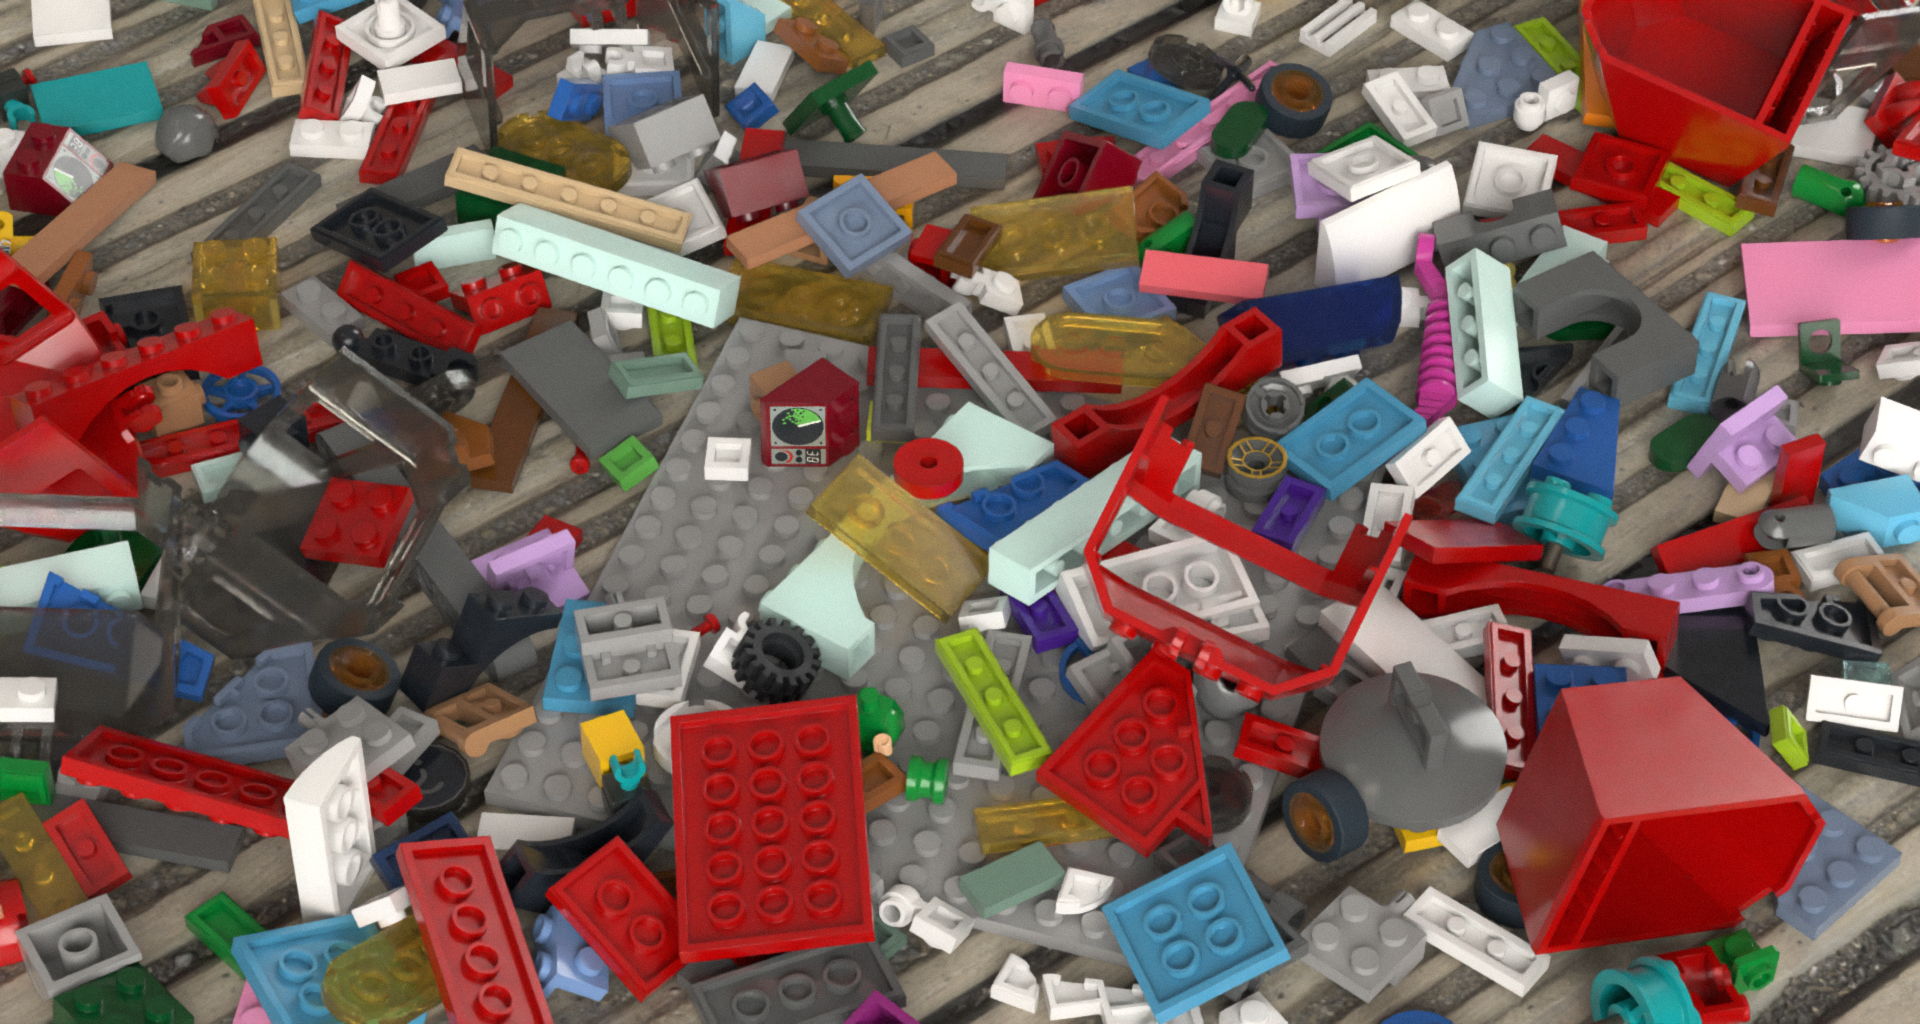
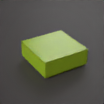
M1784 705L1770 709L1772 745L1793 770L1807 766L1809 754L1805 728Z

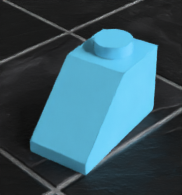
M704 0L705 42L707 50L729 64L734 65L751 54L757 40L766 42L765 14L760 12V10L743 0Z
M1909 474L1828 489L1825 503L1829 504L1833 510L1836 531L1849 536L1869 531L1881 548L1920 541V492Z

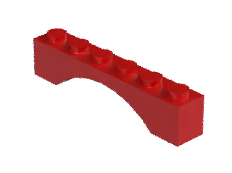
M1254 306L1223 324L1192 361L1155 389L1117 404H1084L1051 423L1054 460H1059L1088 479L1133 451L1161 394L1170 397L1165 423L1175 429L1195 416L1205 383L1238 392L1281 367L1282 329Z
M233 308L217 309L211 312L210 317L199 322L179 324L174 327V332L161 337L152 336L141 339L137 342L136 347L126 351L108 352L100 357V361L88 366L70 367L62 372V376L50 381L32 382L24 387V391L9 396L17 431L44 415L71 437L79 440L91 421L108 402L126 388L147 377L168 371L196 370L213 373L229 379L263 365L254 318L237 312Z
M1414 555L1403 580V604L1418 617L1432 619L1498 603L1503 615L1541 618L1566 625L1588 636L1649 640L1661 667L1660 670L1665 669L1677 638L1680 602L1494 562L1432 564Z

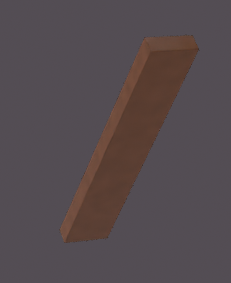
M538 307L525 340L570 320L578 326V312ZM510 375L490 425L494 441L495 464L473 470L470 475L471 488L513 494L544 415V409L512 375Z

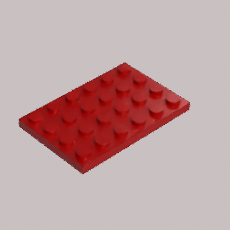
M847 695L670 716L678 943L681 963L875 942L857 696Z

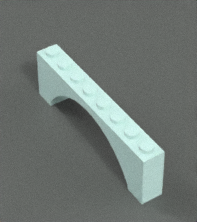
M968 401L956 414H951L945 420L943 426L931 437L945 440L953 444L961 452L964 459V477L960 487L952 494L943 498L919 499L901 491L897 487L892 474L879 488L876 487L869 493L866 501L853 513H848L840 526L828 538L821 539L814 551L801 564L794 565L787 577L774 590H769L764 594L758 607L760 620L762 619L766 623L768 618H776L777 625L779 626L784 619L791 622L789 629L795 631L797 626L804 629L801 636L804 639L811 636L815 641L811 649L819 648L821 655L818 660L821 661V667L848 681L875 654V622L865 618L855 591V582L861 565L871 549L895 526L918 513L949 501L971 498L972 492L985 487L989 491L998 489L999 486L1003 487L1010 484L1011 477L1054 461V443Z

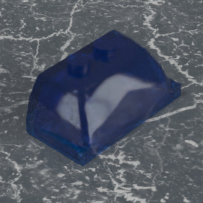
M1399 275L1246 300L1218 315L1217 321L1220 328L1223 324L1256 306L1282 329V366L1277 369L1293 366L1299 368L1357 354L1361 360L1360 354L1377 350L1394 341L1401 322L1402 288Z

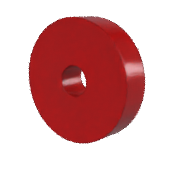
M937 438L915 439L901 446L894 456V481L897 487L909 496L926 500L939 499L952 494L962 484L964 477L963 456L957 447L945 440Z

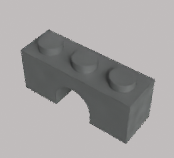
M1552 188L1512 199L1513 210L1507 216L1497 221L1478 222L1474 219L1473 212L1470 211L1433 222L1436 243L1444 270L1446 266L1475 247L1502 264L1566 247L1567 242Z

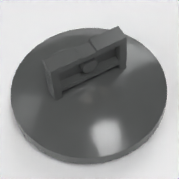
M1409 661L1393 666L1392 673L1374 676L1355 684L1337 698L1328 710L1322 723L1319 739V760L1321 768L1335 769L1347 777L1354 785L1366 806L1368 819L1389 827L1422 833L1427 830L1445 828L1461 823L1480 812L1489 804L1499 790L1504 778L1507 763V743L1504 731L1497 717L1477 695L1448 679L1436 675L1418 673L1412 662Z

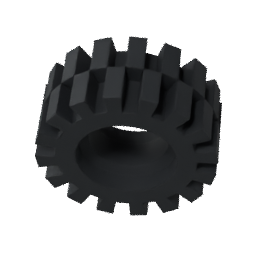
M768 618L766 623L762 619L756 621L754 626L751 625L732 656L734 659L731 662L732 670H737L734 675L737 683L745 680L746 683L742 689L747 694L752 690L756 691L758 694L755 699L760 702L765 697H768L769 705L779 704L781 700L782 703L793 702L794 700L799 701L821 668V661L818 660L821 655L819 648L811 649L815 642L813 638L809 636L804 639L801 636L804 629L797 626L795 631L789 629L791 622L784 619L779 626L777 625L776 618ZM764 654L780 659L789 670L774 666L767 660Z

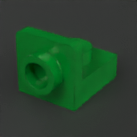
M1746 928L1704 943V946H1711L1720 963H1725L1728 966L1732 985L1735 986L1739 994L1748 990H1760L1774 981L1780 952L1775 945L1761 949Z

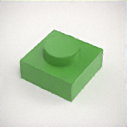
M634 435L598 459L603 470L624 492L660 468L655 457Z

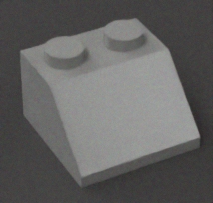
M704 94L672 99L607 127L612 138L638 170L652 168L654 174L676 166L674 159L687 153L688 158L691 159L711 150L709 143L721 139Z
M107 893L14 931L26 972L43 1002L143 959L141 951Z

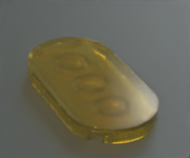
M547 110L538 111V115L528 117V113L516 115L506 121L496 132L495 146L566 167V178L617 192L628 182L632 174V165L624 145L576 121H559L547 115Z
M1063 312L1046 317L1034 327L1030 341L1031 358L1036 365L1037 362L1043 365L1044 371L1051 376L1066 380L1156 388L1173 377L1200 352L1198 340L1193 333L1177 323L1166 320L1081 312Z
M414 913L342 953L329 963L321 985V997L327 1010L336 1019L344 1024H407L442 1003Z

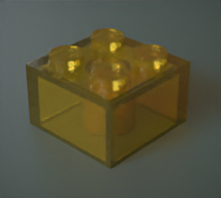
M277 237L210 240L193 243L192 303L196 322L209 318L210 313L217 309L233 308L237 312L254 318L256 331L282 329V303L280 293H282V270Z

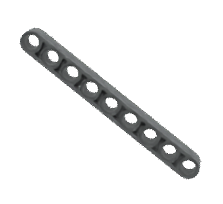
M358 418L350 419L316 433L315 442L318 452L335 478L411 488L415 499L392 552L454 631L468 594L490 592L493 590ZM528 636L517 642L490 663L484 672L493 682H499L538 663L537 652L531 638Z

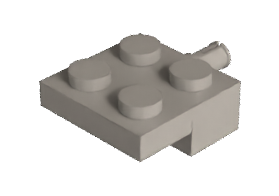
M615 591L616 604L613 593L610 592L605 596L606 605L573 610L575 637L591 702L682 687V673L673 642V628L664 596L624 602V595L621 592Z
M1115 635L1109 639L1106 648L1068 666L1066 677L1090 711L1093 712L1149 653L1153 643L1137 635L1133 641ZM1180 656L1177 657V663L1186 669L1191 667L1190 661ZM1192 683V686H1193V694H1194V700H1195L1196 693L1198 692V690L1196 689V687H1195L1194 684Z
M356 696L327 718L321 717L311 708L305 709L306 714L301 711L298 716V723L308 731L285 747L284 751L295 776L299 777L324 752L350 736L359 737L362 742L368 783L413 750L416 745L411 733L365 700Z
M1348 886L1300 933L1308 942V954L1299 960L1366 1003H1369L1388 983L1396 987L1424 958L1427 934L1401 918L1415 902L1414 897L1409 892L1406 895V890L1401 889L1386 905H1382L1353 887Z

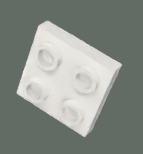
M374 0L375 4L335 26L336 38L380 70L399 67L446 39L445 26L407 0Z

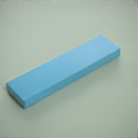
M1706 291L1691 332L1699 341L1695 373L1673 383L1668 397V408L1693 414L1702 413L1709 415L1710 403L1720 370L1724 363L1728 361L1747 301Z
M1526 396L1456 497L1454 510L1495 525L1532 470L1533 462L1562 417L1565 409Z

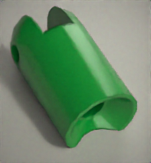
M1803 164L1792 187L1793 197L1845 217L1847 207L1865 206L1866 203L1864 189L1855 180H1844L1806 164Z
M1187 210L1182 211L1137 244L1134 250V257L1139 261L1141 269L1146 249L1186 253L1195 218Z

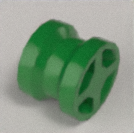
M912 754L907 772L906 801L916 802L920 798H927L934 804L944 805L949 781V759L939 758L935 762L925 761L921 755Z

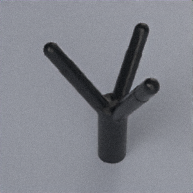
M1216 53L1210 54L1212 61L1228 69L1225 79L1208 97L1210 102L1221 95L1233 81L1239 79L1250 92L1255 91L1256 86L1245 74L1252 65V60L1248 55L1242 54L1232 63Z

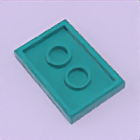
M147 61L30 85L40 123L70 127L80 136L156 121L164 113Z

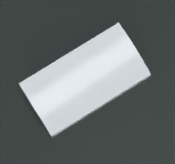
M1445 160L1421 172V175L1396 184L1320 221L1314 284L1331 299L1337 301L1415 262L1419 232L1435 234L1433 222L1461 214L1458 188L1452 164ZM1436 238L1434 242L1433 253L1438 251Z
M1197 536L1101 561L1100 564L1126 582L1205 621L1255 608L1260 603L1240 558ZM1083 567L1060 572L1056 592L1078 627L1079 636L1092 652L1106 648L1109 639L1117 634L1108 629L1111 622L1103 619Z
M1385 586L1379 587L1347 654L1371 677L1392 673L1393 666L1411 661L1416 672L1436 675L1453 681L1470 690L1487 704L1485 678ZM1335 602L1320 611L1318 627L1320 626L1339 645L1356 608Z
M350 736L339 742L313 761L301 773L283 797L303 924L349 915L375 871L369 862L371 856L376 853L363 749L361 738L356 736Z

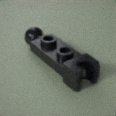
M353 324L340 326L334 331L332 336V345L335 351L343 357L356 356L357 366L416 386H420L436 376L459 370L467 372L468 379L466 384L473 385L478 380V363L475 356L453 347L445 351L376 328L366 338L362 330ZM459 391L446 401L453 404L461 403L462 398Z

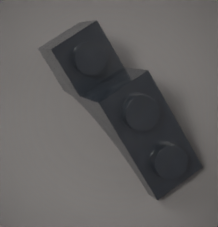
M1218 159L1214 161L1201 182L1196 218L1185 254L1235 260L1237 231L1252 208L1255 170ZM1166 295L1177 307L1178 312L1201 319L1205 318L1214 301Z
M535 587L469 593L451 639L439 638L438 640L415 643L401 678L399 689L424 713L427 709L469 691L473 683L490 663L517 642L535 633L557 628L563 612L549 600L547 593Z
M641 788L615 814L577 834L546 841L517 839L499 862L514 908L545 914L553 905L545 896L548 889L617 835L644 863L674 825L657 792Z

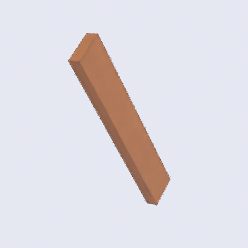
M934 151L870 177L867 180L892 209L895 210L956 185L957 173ZM814 201L726 236V247L747 270H750L815 243L795 220L798 211Z
M119 162L11 257L41 282L45 283L72 259L76 250L85 248L156 184V171ZM11 284V285H9V286H13V287H16V288H20V287H18L16 284Z

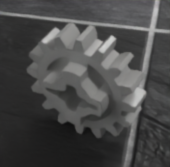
M1878 145L1877 153L1867 149L1864 158L1858 157L1853 180L1858 182L1864 189L1867 205L1875 202L1879 203L1880 206L1920 205L1919 161L1893 155L1892 149L1887 150L1883 145Z

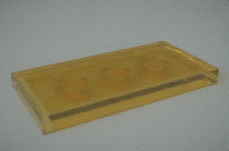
M1132 186L970 207L971 215L1003 226L1001 239L978 269V272L984 267L995 272H1006L1019 281L1140 266L1135 200Z
M735 258L729 273L741 276L735 313L724 322L736 324L739 317L872 346L878 334L880 314L887 313L893 300V287L851 278L846 279L841 276L770 262L747 270Z
M859 453L811 503L806 511L808 516L945 624L961 608L964 601H967L988 577L989 561L988 555Z

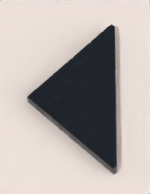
M1745 606L1679 614L1677 638L1666 667L1662 670L1664 678L1681 676L1714 708L1763 737L1769 734L1770 720L1758 640L1756 636L1748 635Z

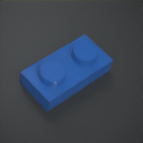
M560 78L547 115L559 121H590L591 117L595 116L600 109L602 103L600 92L603 84L590 78Z

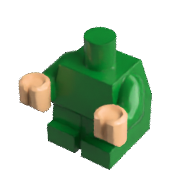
M861 688L857 694L862 753L865 751L866 756H869L874 752H880L888 758L905 730L904 712L894 699L879 694L876 688Z

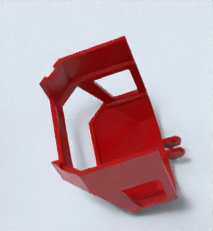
M0 248V291L11 284H16L51 313L50 316L18 337L11 338L0 334V527L18 530L22 534L70 543L92 529L91 522L97 515L102 513L115 514L140 498L152 486L154 482L136 433L150 431L155 425L162 422L163 416L159 405H152L154 400H156L152 386L143 384L134 387L133 390H129L122 395L120 393L108 402L91 421L79 440L71 437L44 415L17 431L9 396L24 391V387L32 382L50 381L60 377L62 372L70 367L88 366L98 362L105 353L74 308Z
M1161 394L1083 550L1081 565L1103 619L1111 622L1108 629L1131 641L1137 635L1153 643L1150 649L1168 660L1176 661L1177 657L1180 656L1194 663L1192 670L1211 681L1218 682L1221 676L1237 684L1235 692L1257 703H1260L1262 697L1273 701L1330 686L1351 647L1414 516L1405 512L1393 533L1381 530L1378 538L1366 535L1369 529L1357 523L1334 570H1329L1172 492L1195 444L1184 438L1181 444H1179L1170 437L1174 429L1165 423L1170 397ZM1127 496L1158 518L1315 595L1355 607L1356 610L1330 664L1321 663L1316 671L1289 662L1126 582L1100 565L1102 555L1098 551Z

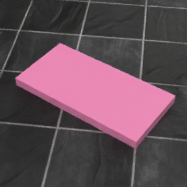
M1920 238L1741 244L1740 257L1750 337L1798 336L1799 322L1838 318L1840 320V335L1920 332ZM1821 329L1815 331L1812 335H1829V333Z

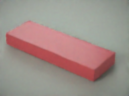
M1146 249L1139 280V292L1262 307L1269 274V264Z

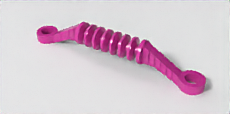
M1419 232L1414 273L1431 302L1428 304L1425 312L1426 320L1422 336V353L1420 355L1419 376L1415 392L1418 407L1413 411L1426 419V426L1428 428L1455 407L1457 403V390L1447 282L1432 262L1435 234Z

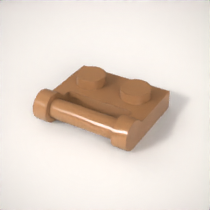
M1901 553L1850 557L1844 559L1836 566L1834 576L1843 586H1849L1877 618L1876 625L1884 635L1891 636L1898 633L1902 628L1920 626V575ZM1881 595L1887 600V602H1888L1892 607H1890V606L1886 603V601L1881 597Z
M489 682L439 703L423 713V715L437 720L440 734L437 737L443 736L458 744L460 751L473 758L482 756L487 751L489 743L498 739L513 738L519 735L523 728L537 722L533 705ZM461 719L472 726L465 728L454 721Z

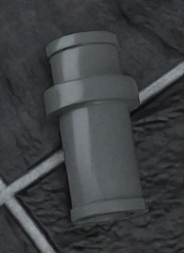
M1040 18L1032 23L1030 28L1035 42L1033 46L1034 56L1043 67L1059 69L1064 63L1065 48L1063 42L1056 35L1054 23L1051 24L1052 21L1050 19Z

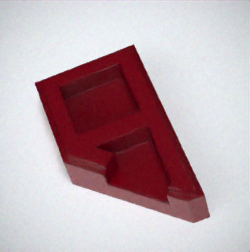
M243 14L210 24L204 30L199 46L190 53L192 66L195 68L226 57L236 41L249 39L253 47L259 46V34Z

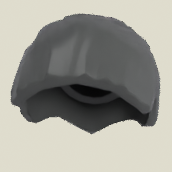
M192 104L174 106L166 110L157 123L155 134L156 147L174 163H183L196 157L208 156L212 151L215 139L220 137L219 128L211 114L202 110L199 106Z
M1191 662V679L1198 690L1195 698L1208 714L1217 718L1232 719L1243 716L1246 712H1251L1259 705V703L1235 692L1237 684L1221 676L1218 682H1214L1195 673L1192 670L1194 663Z

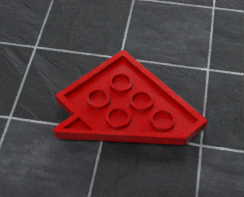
M1152 650L1036 771V781L1145 858L1151 855L1176 826L1207 848L1213 844L1212 823L1191 672L1176 661L1168 660Z

